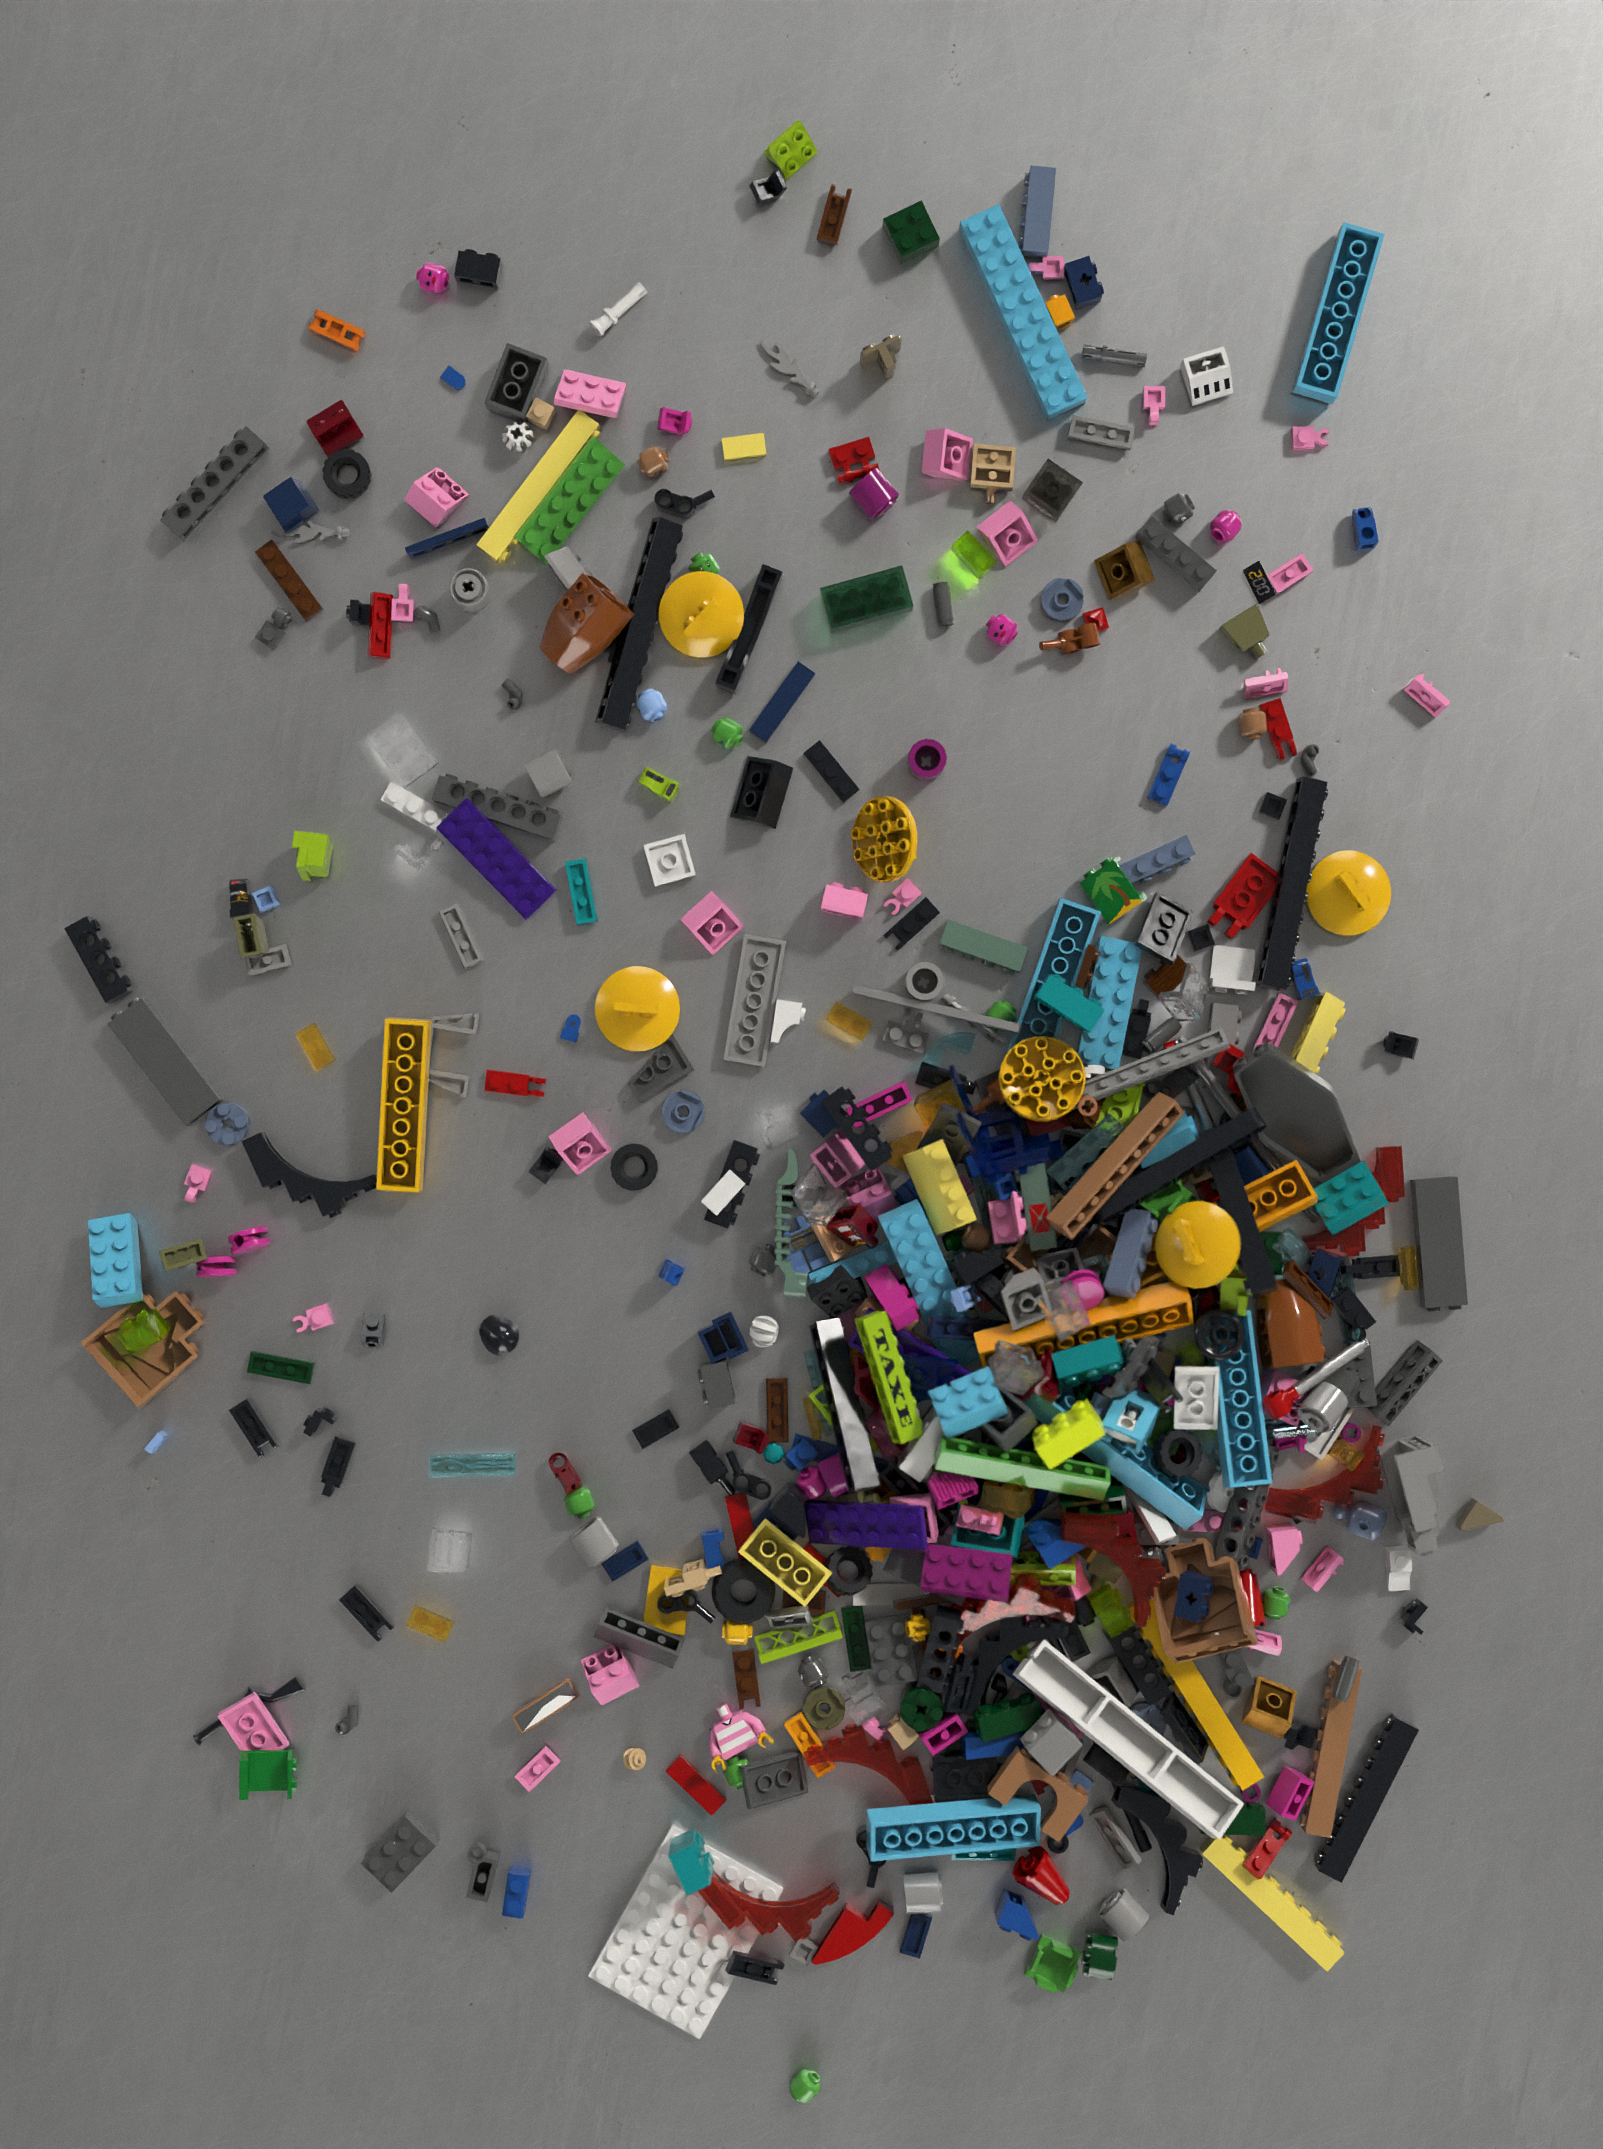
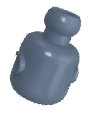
M1338 1499L1332 1513L1336 1519L1347 1520L1346 1529L1349 1532L1358 1535V1538L1363 1537L1371 1541L1377 1540L1380 1537L1387 1520V1512L1384 1509L1363 1500H1359L1354 1506H1351L1347 1501Z

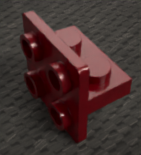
M343 400L336 402L306 421L327 457L335 453L334 451L342 450L364 436Z
M1050 1348L1044 1353H1040L1033 1364L1024 1368L1021 1375L1023 1377L1020 1388L1021 1401L1026 1402L1034 1393L1051 1404L1057 1400L1059 1379L1055 1366L1052 1365L1051 1354L1053 1350Z
M859 1356L854 1357L855 1393L874 1410L880 1411L881 1404L869 1365Z

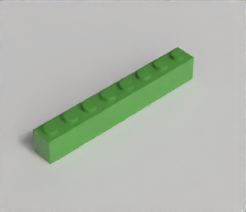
M941 1436L935 1451L936 1470L1103 1500L1111 1483L1110 1469L1107 1466L1066 1459L1052 1469H1049L1040 1454L1016 1449H1011L1006 1453L999 1446L952 1437L948 1439L946 1436Z

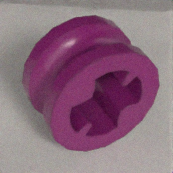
M1350 1422L1344 1425L1340 1435L1345 1441L1353 1443L1360 1439L1361 1430L1356 1424ZM1348 1428H1355L1356 1432H1353L1355 1433L1354 1437H1346V1433H1348L1346 1430Z
M1256 1783L1250 1786L1256 1791L1255 1794L1252 1793V1797H1249L1245 1792L1246 1789L1242 1791L1240 1788V1793L1247 1802H1256L1261 1796V1790Z

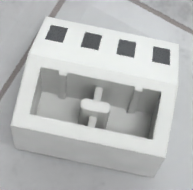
M1224 346L1182 360L1180 369L1192 406L1233 394L1231 368Z

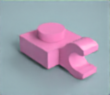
M1042 256L1041 263H1028L1031 275L1042 274V280H1063L1064 256Z
M1144 386L1143 409H1149L1148 424L1150 426H1157L1159 410L1165 409V386Z
M399 584L398 599H392V621L414 622V600L408 599V584Z
M191 1164L184 1183L190 1186L185 1195V1201L190 1203L196 1202L199 1190H207L213 1171Z
M862 1712L857 1717L862 1727L878 1740L881 1745H886L883 1736L889 1735L893 1738L887 1727H879L881 1724L873 1715L869 1717Z

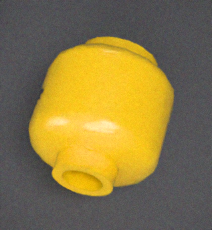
M730 1620L723 1621L722 1638L725 1639L727 1644L745 1645L748 1638H752L753 1625H749V1623L738 1624Z

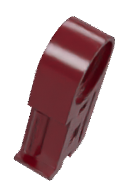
M561 1452L550 1456L549 1466L556 1479L558 1478L562 1484L565 1493L570 1495L580 1489L583 1484L567 1456ZM557 1459L565 1461L564 1465L560 1468L553 1466L554 1461Z

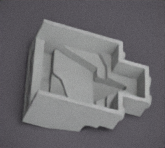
M1419 1435L1377 1445L1396 1519L1402 1523L1408 1548L1421 1556L1433 1554V1550L1439 1549L1435 1537L1438 1535V1509H1440L1436 1473L1444 1471L1438 1446Z

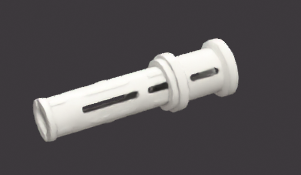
M638 282L612 307L603 309V313L597 319L589 322L593 330L600 337L604 336V332L610 326L616 325L619 321L618 318L647 294L644 286Z

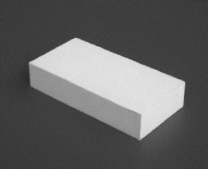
M729 1170L701 1202L717 1216L746 1183Z

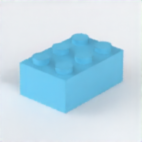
M989 1366L950 1382L952 1386L947 1387V1384L928 1391L948 1439L1008 1414Z

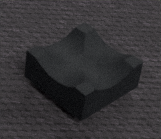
M842 1265L836 1267L826 1279L806 1287L810 1299L832 1319L839 1317L868 1297L863 1284L855 1280Z
M1095 1742L1083 1758L1084 1762L1115 1786L1122 1787L1130 1770Z

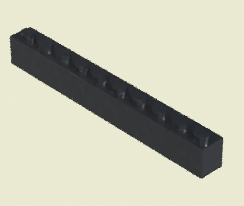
M662 517L652 518L627 606L635 615L620 632L595 723L615 730H626V727L630 724L631 708L636 703L637 696L635 694L637 687L642 682V669L648 661V648L653 642V630L659 621L660 602L666 585L671 579V566L676 561L677 545L681 542L683 532H681L683 525Z
M1306 776L1296 779L1255 986L1283 991L1287 990L1291 983L1290 970L1295 963L1296 956L1294 950L1300 938L1298 929L1299 925L1303 922L1304 913L1302 909L1303 904L1306 903L1308 898L1306 889L1307 884L1312 878L1311 864L1316 857L1315 843L1320 837V830L1318 828L1324 816L1323 803L1328 796V782Z

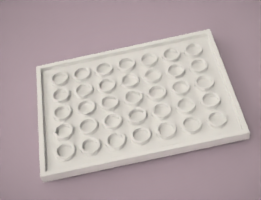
M672 1825L590 1970L588 1977L700 2039L735 1977L728 1974L725 1970L733 1950L748 1954L780 1897L783 1887L705 1844L703 1846L706 1853H711L715 1863L713 1864L714 1870H712L711 1885L687 1896L668 1857L671 1839L684 1833V1831Z

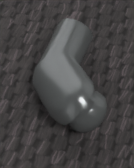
M420 605L414 609V616L417 619H424L428 622L430 633L440 631L435 611L425 605Z
M508 678L501 686L509 693L508 708L516 710L522 704V691Z
M1316 744L1307 745L1301 757V763L1309 777L1319 772L1314 764L1316 754L1319 753V747Z
M348 1705L347 1717L335 1726V1731L338 1734H347L357 1726L358 1705Z

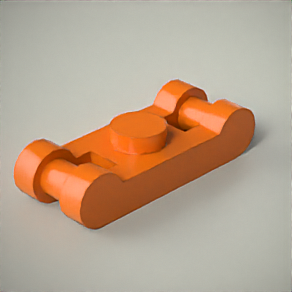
M315 310L313 315L315 318L312 323H309L307 328L309 331L341 344L354 352L358 351L360 347L358 344L366 334L364 330L321 310ZM322 321L327 322L324 328L320 327ZM348 332L353 334L351 340L346 339Z

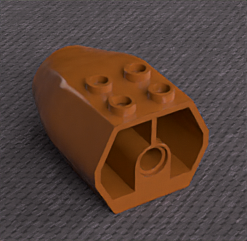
M582 573L552 610L539 647L558 667L573 674L601 654L635 614L613 590L591 574Z
M1286 1279L1276 1280L1278 1291L1257 1297L1256 1328L1263 1370L1324 1362L1326 1350L1325 1346L1321 1344L1322 1326L1318 1323L1315 1309Z

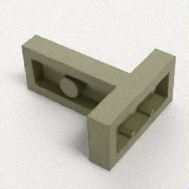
M202 1238L159 1251L165 1272L208 1259Z

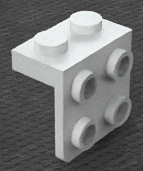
M1214 946L1208 987L1215 988V992L1227 993V990H1236V994L1248 995L1249 992L1255 991L1256 982L1252 981L1256 952L1253 949Z

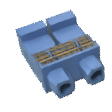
M804 1214L795 1217L794 1221L798 1229L791 1232L782 1231V1236L791 1237V1243H782V1248L791 1249V1256H787V1260L792 1261L791 1266L794 1272H810L802 1251H805L812 1270L829 1264L830 1261L811 1226L812 1223H809Z

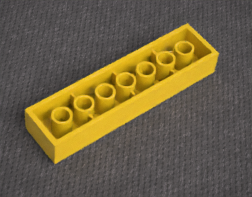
M395 1017L385 1019L376 1190L418 1193L423 1190L432 1020Z

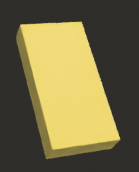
M764 433L722 438L725 461L766 456Z

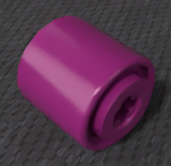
M876 468L862 478L850 490L849 495L870 519L882 516L897 502L896 499L899 493Z
M933 739L919 740L912 746L908 754L907 765L909 771L919 780L929 781L937 778L946 765V751L939 742ZM922 757L925 759L931 758L930 767L928 765L924 767L921 765L923 762L921 760Z
M839 1453L818 1462L819 1470L832 1496L835 1498L847 1492Z

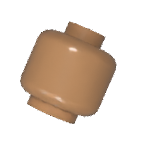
M653 446L640 453V459L637 462L644 476L648 475L654 478L668 470L667 462L670 461V458L665 449L661 451L658 446Z
M1260 708L1244 709L1243 713L1239 715L1240 734L1248 736V740L1260 739V734L1267 731L1266 714L1260 711Z
M977 1222L966 1225L960 1234L962 1246L971 1251L979 1253L984 1250L988 1251L993 1243L990 1229Z

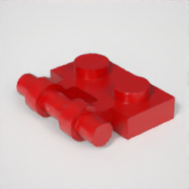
M869 437L828 450L834 470L843 469L844 474L837 475L839 484L854 482V479L866 476L876 468L879 470L878 463L873 465L868 463L869 460L875 459ZM861 463L862 468L851 471L850 466Z

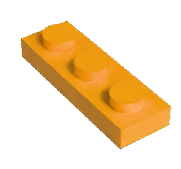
M802 1711L784 1722V1726L817 1778L836 1767Z

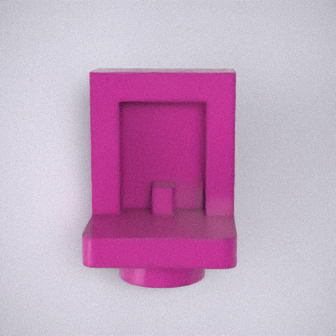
M665 407L660 408L657 430L676 435L688 433L692 426L691 411L680 412Z
M1295 1426L1275 1429L1284 1431H1272V1434H1274L1272 1436L1273 1445L1279 1447L1280 1451L1297 1447L1300 1454L1304 1453V1444L1307 1443L1303 1431L1301 1433H1291L1294 1435H1279L1283 1434L1282 1432L1298 1429Z

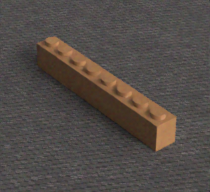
M1160 1092L1152 1098L1046 1217L1056 1231L1071 1240L1182 1117L1184 1112L1176 1100Z
M1333 1660L1332 1666L1329 1665L1327 1671L1329 1683L1328 1687L1325 1686L1323 1699H1325V1704L1319 1713L1321 1726L1316 1731L1315 1741H1317L1316 1750H1313L1311 1762H1313L1312 1771L1308 1773V1778L1314 1782V1785L1304 1803L1306 1805L1305 1811L1301 1813L1299 1821L1305 1833L1331 1838L1362 1668L1359 1666L1350 1696L1346 1702L1332 1698V1690L1342 1663Z

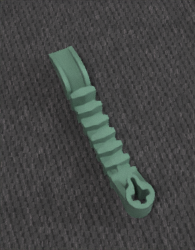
M787 1148V1169L785 1174L777 1180L775 1195H777L775 1207H777V1212L775 1213V1219H777L775 1231H777V1236H775L776 1260L774 1265H778L785 1274L784 1297L805 1299L807 1273L794 1272L791 1266L792 1261L787 1260V1256H791V1249L782 1248V1243H791V1237L782 1236V1231L790 1232L791 1225L782 1224V1220H791V1213L782 1212V1208L793 1209V1201H783L782 1196L797 1197V1190L783 1189V1185L794 1184L799 1176L795 1152L792 1148Z

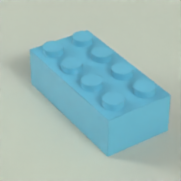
M131 1213L88 1220L93 1301L100 1308L143 1301L137 1220Z

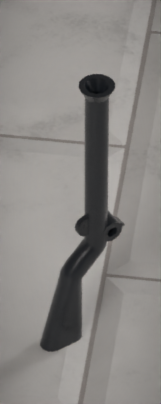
M294 1677L272 1694L256 1693L262 1702L274 1703L306 1691L298 1677ZM248 1687L245 1697L253 1693L250 1687ZM218 1719L199 1734L193 1735V1738L200 1746L202 1741L224 1725Z

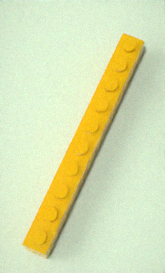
M1146 1592L1128 1603L1127 1606L1130 1610L1127 1614L1133 1623H1139L1141 1627L1138 1630L1144 1641L1149 1640L1152 1644V1647L1149 1649L1155 1659L1160 1658L1164 1664L1161 1666L1167 1678L1171 1676L1175 1681L1172 1684L1178 1696L1183 1694L1186 1699L1183 1704L1189 1714L1194 1712L1198 1718L1194 1722L1201 1732L1206 1731L1209 1736L1206 1739L1212 1751L1217 1749L1220 1756L1217 1759L1224 1769L1226 1767L1229 1768L1232 1774L1228 1776L1234 1786L1239 1785L1243 1791L1263 1779V1774L1193 1661L1175 1664L1164 1652L1152 1595Z

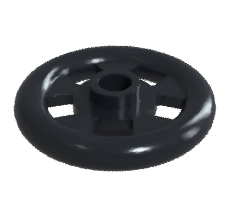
M1212 1309L1201 1315L1196 1322L1194 1340L1200 1352L1206 1357L1218 1361L1227 1360L1234 1357L1243 1346L1245 1339L1244 1327L1234 1313L1225 1309ZM1221 1317L1229 1320L1227 1327L1219 1323ZM1210 1320L1214 1325L1208 1331L1204 1326ZM1216 1331H1220L1222 1333V1337L1220 1339L1216 1337ZM1230 1331L1236 1332L1235 1341L1229 1340ZM1207 1336L1212 1342V1345L1208 1347L1203 1340ZM1226 1344L1227 1350L1219 1352L1217 1346Z

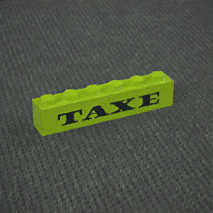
M875 1311L854 1319L892 1442L903 1444L923 1436V1422L918 1417L916 1411L917 1403L910 1391V1380L905 1375L903 1369L904 1361L898 1353V1342L892 1333L889 1315L886 1314V1311Z

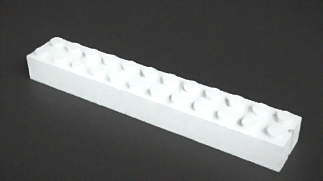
M1036 1641L1026 1655L1029 1659H1023L1012 1675L1211 1838L1220 1839L1244 1803L1047 1641Z

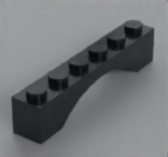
M762 564L744 613L742 630L738 638L733 640L715 682L716 687L733 694L737 693L782 580V571Z

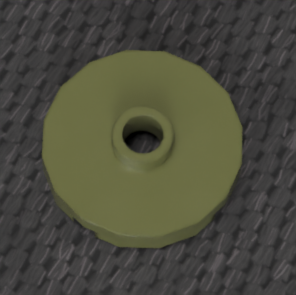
M828 1686L817 1687L811 1690L805 1697L803 1704L804 1716L807 1722L814 1728L832 1729L838 1726L844 1718L846 1711L845 1701L835 1688ZM822 1704H827L828 1709L822 1710L820 1706Z

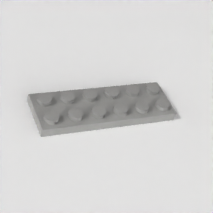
M744 934L723 1060L765 1067L786 941Z

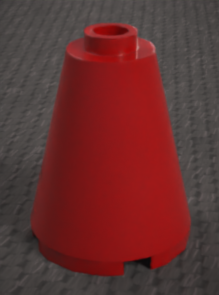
M1245 1569L1239 1573L1244 1591L1247 1593L1254 1626L1265 1627L1266 1620L1258 1576L1253 1573V1569Z
M1042 1846L1029 1849L1028 1852L1030 1854L1026 1858L1021 1856L1013 1868L1012 1875L1015 1877V1881L1054 1905L1066 1903L1069 1899L1070 1889L1048 1852Z

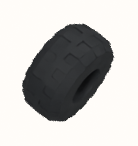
M746 1558L729 1561L721 1569L722 1574L714 1577L712 1583L714 1605L718 1612L727 1620L738 1624L753 1623L764 1617L772 1607L775 1599V1582ZM741 1579L752 1582L757 1590L755 1597L746 1602L735 1599L730 1591L732 1584Z

